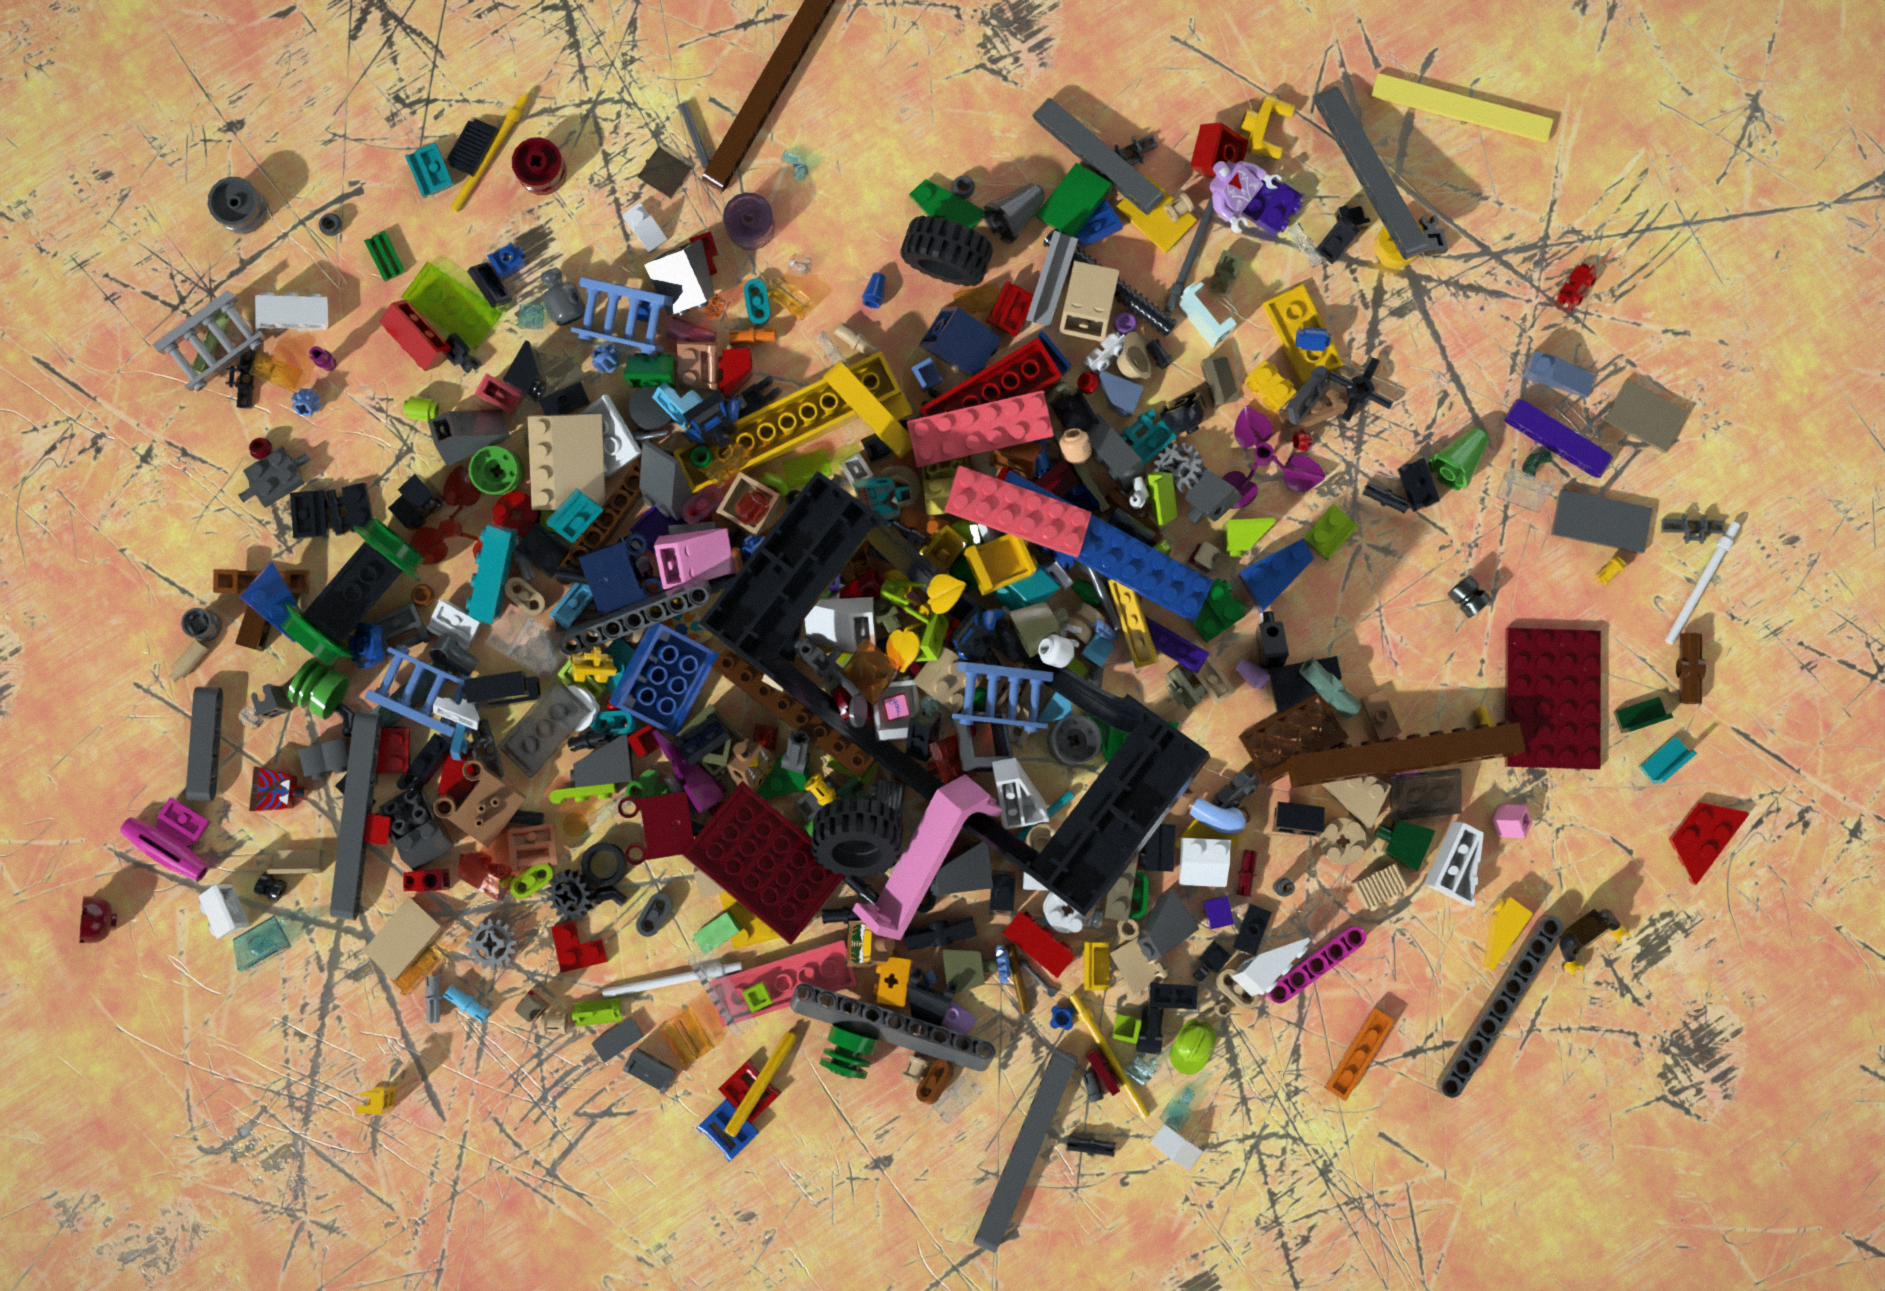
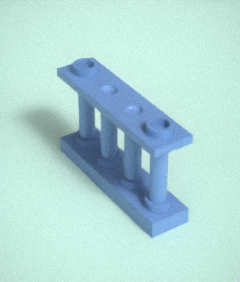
M580 277L579 286L587 288L588 298L582 328L571 327V332L579 333L578 338L592 340V337L640 347L641 352L655 355V351H664V347L654 345L660 310L663 309L664 305L672 306L674 297ZM601 291L607 292V297H609L603 333L591 330L597 295H600ZM621 296L629 297L628 302H630L624 338L612 335L618 300H621ZM642 301L650 302L649 306L651 307L645 342L633 340L639 304H642Z
M397 645L396 648L388 647L387 651L395 656L380 687H377L376 690H368L365 699L449 737H453L456 728L453 726L455 722L445 717L437 719L432 716L433 712L431 710L446 679L459 684L452 700L460 705L463 699L461 687L465 685L464 679L470 677L463 674L460 677L411 656L409 655L410 650L400 645ZM403 659L416 664V667L402 696L395 700L389 697L390 692L388 691ZM427 669L438 675L423 707L417 710L410 706L412 703L410 700L424 670Z
M958 662L957 671L965 672L964 677H967L963 715L952 714V718L960 719L959 724L974 725V721L1025 726L1024 731L1039 732V728L1047 729L1048 724L1037 723L1041 686H1044V681H1053V672ZM979 674H986V679H989L985 717L972 716L976 678H979ZM1001 676L1008 677V682H1010L1006 719L994 718L998 681L1001 680ZM1022 679H1029L1030 684H1032L1028 722L1016 720L1019 685L1022 683Z

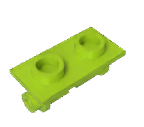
M620 998L573 1003L572 1019L575 1020L576 1027L623 1021Z

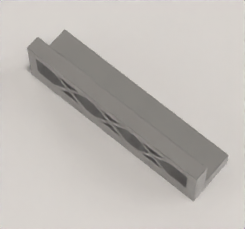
M1054 231L1026 320L1051 328L1079 241L1078 238Z

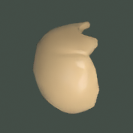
M1048 823L1037 824L1029 830L1026 836V844L1041 852L1056 833V830Z

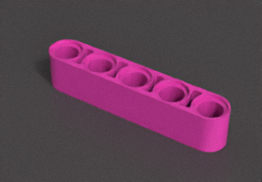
M1357 926L1345 927L1292 966L1284 976L1280 975L1275 980L1277 982L1275 987L1281 986L1284 990L1281 998H1274L1273 989L1269 993L1266 992L1267 997L1278 1004L1287 1002L1359 949L1366 941L1365 931ZM1353 930H1356L1359 934V938L1355 943H1351L1348 939L1349 933ZM1334 944H1337L1340 948V953L1336 957H1332L1329 952L1330 947ZM1315 958H1319L1321 961V967L1317 971H1313L1311 968V961ZM1296 972L1302 974V982L1298 985H1294L1292 982V975Z

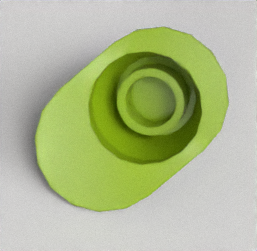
M1190 1020L1180 1029L1170 1052L1171 1063L1180 1073L1186 1075L1196 1074L1206 1065L1216 1042L1215 1031L1206 1021L1198 1024L1197 1020Z

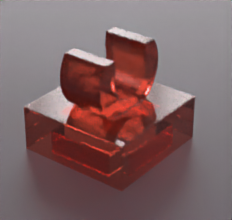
M756 723L753 742L763 746L765 749L775 750L779 727Z

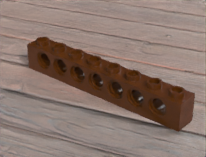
M727 648L723 650L713 663L712 667L718 673L794 730L807 732L810 742L861 780H863L876 761L873 757L786 692L763 682L764 676Z

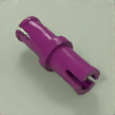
M318 346L310 349L309 354L312 356L309 357L318 367L324 368L326 371H332L336 368V360L329 351Z

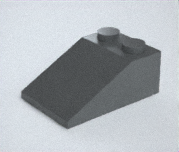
M645 440L642 445L639 484L643 494L642 499L650 507L653 505L657 507L665 517L668 518L670 516L678 521L696 503V500L679 461Z

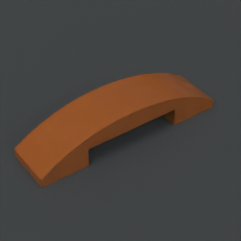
M214 569L213 593L242 594L261 571ZM310 570L278 571L291 594H310Z

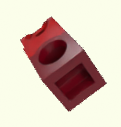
M870 567L865 571L864 576L844 586L839 593V597L841 599L873 597V600L881 596L880 590L885 580L873 567Z
M449 869L403 873V892L450 890Z

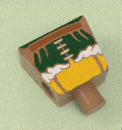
M848 921L846 967L868 968L887 963L889 952L895 947L893 938L876 935L865 923Z

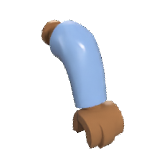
M1191 785L1188 786L1170 810L1171 813L1178 816L1187 815L1190 811V815L1201 823L1225 835L1242 831L1246 823L1252 820V813L1246 806H1241L1238 809L1234 807L1224 809L1200 797L1196 800L1197 794Z

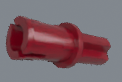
M1244 850L1241 871H1238L1240 877L1236 895L1251 897L1253 879L1257 875L1254 874L1257 859L1256 851Z

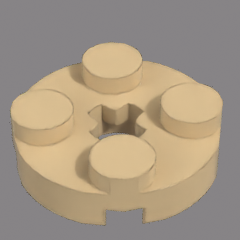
M1338 818L1331 820L1324 826L1323 833L1318 838V844L1321 853L1332 863L1348 865L1363 856L1367 839L1359 823L1347 818ZM1340 835H1344L1349 841L1345 848L1336 843V840L1340 839Z

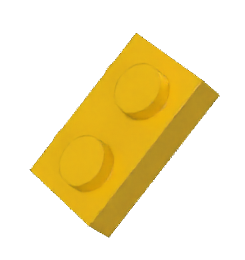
M946 525L941 530L937 528L929 538L932 541L928 547L925 545L919 553L924 558L929 553L936 557L939 551L944 549L950 555L944 562L949 570L968 544V541Z

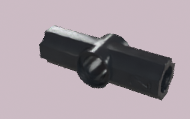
M973 916L952 921H938L930 923L925 927L909 929L904 932L908 951L929 946H943L951 944L956 940L977 936Z

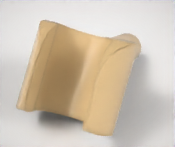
M1217 1003L1212 1011L1196 1018L1198 1024L1216 1016H1228L1230 1011L1223 1014L1219 1011L1220 1006L1226 1003Z

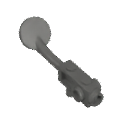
M808 638L798 640L795 644L794 652L801 657L800 660L806 665H811L816 670L815 673L821 678L824 676L828 681L836 680L851 694L853 698L849 708L850 721L854 727H862L867 718V701L854 683L840 672L842 667L836 663V660L843 651L836 646L827 655Z

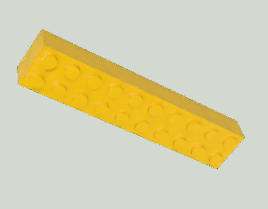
M881 351L847 367L880 403L902 394ZM822 379L737 420L736 425L738 429L729 436L731 439L729 446L720 448L716 444L710 447L706 442L701 444L692 442L673 451L676 460L679 461L695 497H698L735 479L739 472L745 474L860 417L825 379ZM697 446H706L713 454L711 465L705 469H697L690 462V452ZM700 454L697 457V460L702 462L705 460L706 456L704 454Z

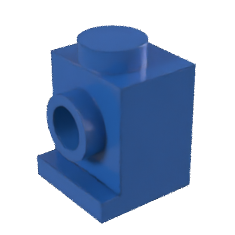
M512 243L493 254L487 255L503 281L526 267L523 261L526 258L525 254L519 246L514 247ZM511 255V259L509 261H504V259Z

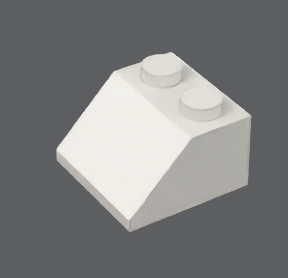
M1180 838L1179 885L1226 887L1230 866L1231 840Z
M216 884L198 896L201 901L199 902V907L202 913L207 915L210 922L208 924L209 930L217 939L226 938L250 927L232 884Z

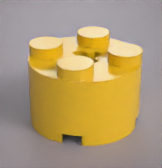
M1417 223L1422 233L1424 234L1422 225L1420 223ZM1385 226L1382 227L1375 238V255L1388 268L1402 269L1413 263L1419 256L1404 260Z

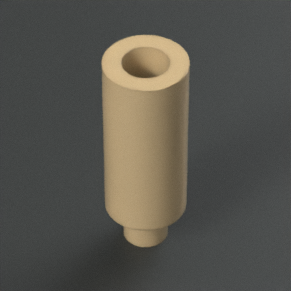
M195 639L171 667L173 672L168 677L174 682H177L180 677L185 678L207 653L209 648L198 639Z

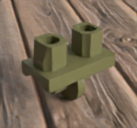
M883 598L878 599L874 604V613L876 615L875 620L882 629L886 627L890 635L894 630L903 631L904 629L899 622L902 616L895 606L893 607L891 601Z
M1176 667L1164 676L1169 683L1166 688L1171 693L1166 698L1167 701L1175 699L1179 706L1183 703L1188 711L1202 701L1201 698L1207 691L1200 683L1194 687L1190 685L1187 680L1193 676V672L1186 667Z

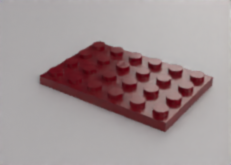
M1506 628L1505 721H1510L1511 724H1520L1525 751L1516 756L1505 757V767L1601 769V630Z
M742 781L681 854L789 945H792L845 877L844 874H835L831 869L823 868L812 854V839Z

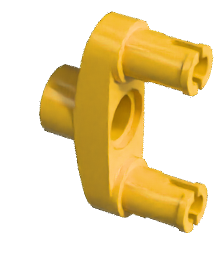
M1267 94L1257 112L1246 109L1240 129L1250 132L1248 149L1250 154L1256 156L1260 154L1279 160L1283 147L1264 141L1265 129L1271 113L1291 118L1295 105L1278 100L1276 96Z

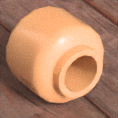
M1074 428L1067 430L1060 438L1059 445L1065 461L1079 465L1090 457L1092 449L1086 432Z

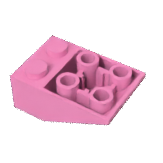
M727 527L658 536L654 545L663 589L675 588L696 579L710 580L735 572Z

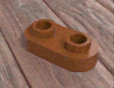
M938 1059L932 1063L917 1087L916 1095L918 1100L931 1105L939 1099L954 1074V1068L950 1062Z

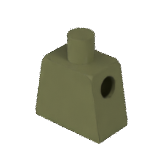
M1044 602L1009 612L1011 626L1029 657L1039 653L1041 641L1049 635L1061 636L1059 625L1069 621L1068 614L1064 608L1052 613L1047 603Z
M942 949L946 983L948 985V982L951 981L958 984L955 993L984 985V974L997 973L996 958L982 960L980 950Z

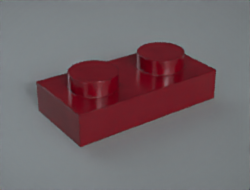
M1093 1049L1085 1053V1056L1111 1095L1114 1096L1120 1092L1117 1087L1120 1081L1113 1071L1111 1073L1107 1072L1104 1067L1107 1062L1100 1051L1095 1054Z

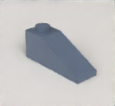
M1536 350L1527 357L1522 374L1523 379L1585 398L1589 397L1595 375L1558 357Z

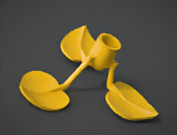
M889 570L882 577L885 582H894L896 579L910 581L898 570ZM947 574L936 575L931 579L927 587V594L930 599L927 601L928 603L924 604L906 596L912 590L911 586H903L902 588L905 590L904 599L918 606V613L929 619L931 609L934 613L945 615L962 595L966 583ZM923 621L906 627L904 632L894 630L888 638L886 648L889 660L900 672L905 673L908 666L918 656L920 651L919 637L916 633L909 631L926 626L927 624Z

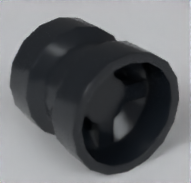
M264 872L256 882L254 892L258 895H265L269 901L276 903L283 896L287 888V882L281 879L276 880L272 874Z

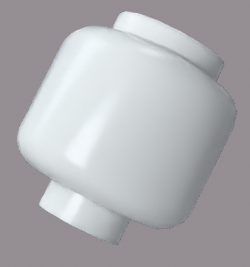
M1052 634L1043 639L1039 645L1040 658L1045 664L1063 668L1074 658L1073 643L1067 638Z

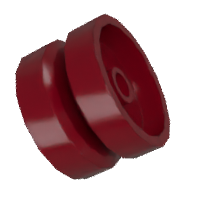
M541 137L529 138L522 141L515 148L512 156V169L521 185L528 192L536 195H549L556 192L564 184L567 176V165L557 146L550 140Z

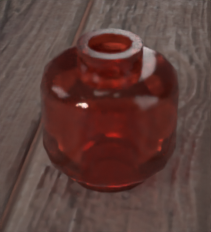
M755 489L754 491H746L734 506L738 513L737 519L745 525L749 523L759 524L769 511L768 498Z

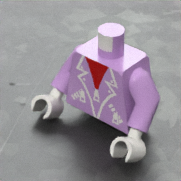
M1220 161L1213 167L1216 177L1209 186L1212 192L1213 209L1227 223L1229 221L1232 223L1231 229L1234 233H1240L1242 230L1238 227V223L1243 227H1247L1248 221L1245 218H1237L1264 185L1261 181L1264 180L1269 189H1276L1277 187L1271 183L1272 178L1277 181H1282V178L1277 174L1267 175L1266 170L1253 163L1244 161L1233 163L1229 161L1225 164V162Z

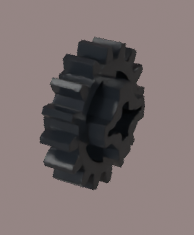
M566 869L555 874V878L549 880L552 886L546 888V891L551 893L547 900L553 902L550 908L557 909V916L564 914V920L571 918L575 921L588 915V911L594 908L591 903L596 901V898L591 896L595 889H590L589 887L592 881H585L586 874L578 875L577 869L573 871Z

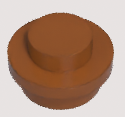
M426 584L415 586L411 592L413 603L419 607L431 605L435 598L434 590Z

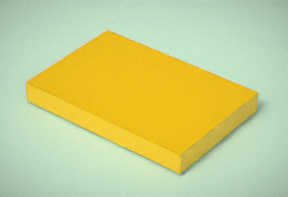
M1147 174L1145 178L1162 192L1164 199L1149 215L1139 210L1127 198H1124L1116 206V209L1166 254L1197 222V219L1187 211L1178 218V221L1172 222L1166 214L1164 206L1171 204L1175 199Z

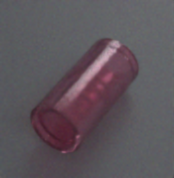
M673 316L667 329L666 338L677 342H716L717 331Z

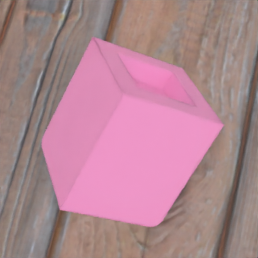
M1500 804L1493 817V823L1499 837L1526 838L1532 825L1527 805Z

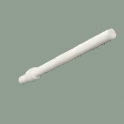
M1732 521L1725 535L1720 537L1716 544L1718 546L1668 633L1665 642L1671 645L1674 644L1725 552L1731 549L1734 543L1733 538L1741 526L1739 523Z
M741 961L725 965L718 963L713 964L710 968L602 989L603 997L609 998L713 976L714 978L725 977V974L742 971Z

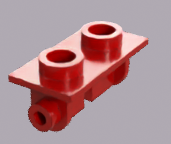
M1585 263L1577 265L1568 278L1569 281L1575 283L1574 286L1566 282L1557 294L1558 298L1556 301L1561 305L1567 303L1569 312H1572L1575 306L1581 304L1587 288H1591L1597 279L1594 264L1590 269Z

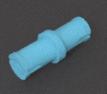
M453 984L450 985L443 995L444 998L457 1005L462 1013L467 1012L480 1021V1023H483L490 1013V1010L473 1000L474 997L472 995H466Z

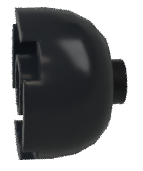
M1191 392L1174 399L1175 403L1171 407L1167 408L1165 405L1159 410V415L1164 424L1172 431L1178 433L1186 431L1187 434L1196 432L1199 429L1198 425L1204 421L1206 416V404L1201 392L1197 394Z

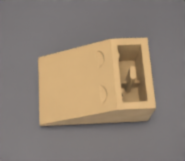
M1074 261L1059 333L1101 342L1105 341L1120 270Z

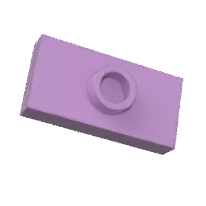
M952 1000L942 1023L954 1031L967 1035L978 1019Z

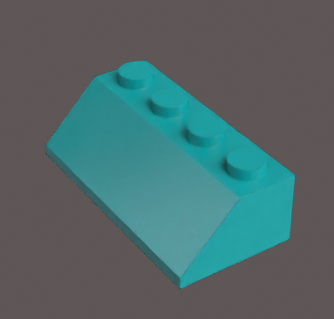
M492 523L482 529L480 541L483 542L482 551L478 550L475 564H478L477 573H473L470 585L474 587L473 594L468 596L466 609H469L468 616L491 625L499 620L518 529Z

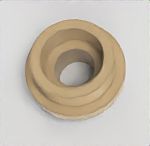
M1129 917L1128 922L1119 920L1117 923V933L1121 938L1132 940L1138 936L1140 924L1135 918ZM1126 924L1132 925V931L1129 933L1124 931Z

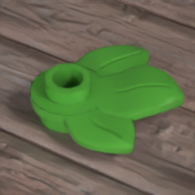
M648 770L643 772L638 780L630 782L626 787L625 793L626 796L638 798L670 793L671 791L667 785L658 782L660 778L659 771ZM639 787L642 793L637 797L634 795V789Z

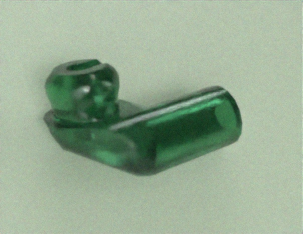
M1545 451L1527 456L1522 465L1523 476L1529 479L1535 477L1539 464L1551 462L1550 452Z

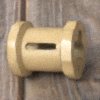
M1181 193L1177 200L1171 204H1166L1164 210L1171 221L1175 223L1187 211L1192 212L1194 206L1185 193Z
M542 1013V1034L547 1032L567 1033V1013H562V1015Z
M909 1053V1062L901 1077L920 1084L922 1071L929 1061Z

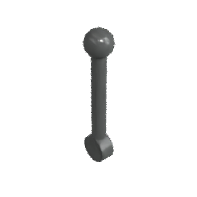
M1026 959L1019 961L1020 967L1026 968L1047 990L1049 996L1054 997L1056 995V989L1050 987L1028 965Z

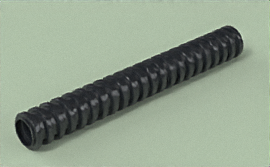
M1056 229L1047 235L1043 242L1044 247L1050 246L1053 233L1057 231ZM1076 247L1071 263L1072 268L1074 261L1103 266L1101 263L1097 264L1096 259L1092 260L1090 255H1085L1086 252L1084 250L1081 252L1080 247ZM1118 276L1114 298H1117V302H1123L1122 305L1124 307L1127 305L1129 307L1128 310L1135 311L1134 314H1139L1140 319L1144 318L1147 324L1151 323L1152 328L1156 327L1158 332L1162 331L1163 336L1168 335L1176 325L1177 320H1172L1171 315H1166L1164 310L1160 311V307H1155L1152 301L1148 302L1147 297H1142L1143 294L1136 293V289L1132 290L1131 285H1125V281H1120Z

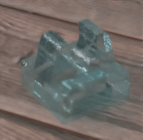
M520 304L518 327L520 329L543 330V305Z
M1145 1053L1138 1055L1124 1070L1141 1085L1148 1082L1156 1072V1062L1154 1060L1149 1065L1143 1061Z

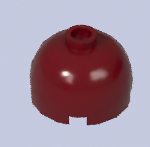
M83 896L79 943H98L109 936L111 928H116L117 914H112V907L105 899L95 896Z

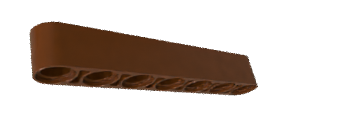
M642 454L637 458L602 506L603 511L588 526L559 566L583 570L581 564L576 562L577 554L603 548L609 542L643 495L640 487H630L632 479L640 478ZM622 496L627 497L626 505L618 507L616 504L618 498ZM613 515V523L605 526L603 524L604 517ZM599 534V542L597 544H590L589 539L591 535ZM556 579L566 588H571L574 585V582H564L563 580Z

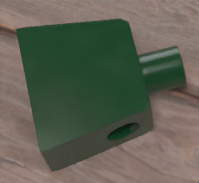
M1394 821L1391 828L1379 823L1374 836L1385 841L1382 852L1410 871L1418 872L1436 831L1402 821Z

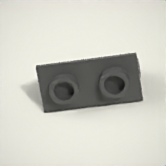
M1248 769L1244 772L1241 770L1230 781L1235 788L1231 790L1225 785L1214 795L1215 799L1213 802L1218 807L1224 809L1238 808L1241 800L1246 796L1252 795L1257 790L1259 785L1257 777L1253 776Z

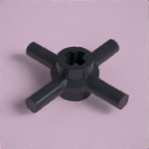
M1372 357L1363 376H1356L1352 379L1331 370L1328 378L1346 387L1347 395L1350 399L1348 407L1341 417L1342 420L1349 422L1358 404L1366 403L1369 400L1387 409L1391 408L1394 401L1374 392V384L1371 381L1380 363L1378 359ZM1359 386L1364 388L1362 394L1357 392Z

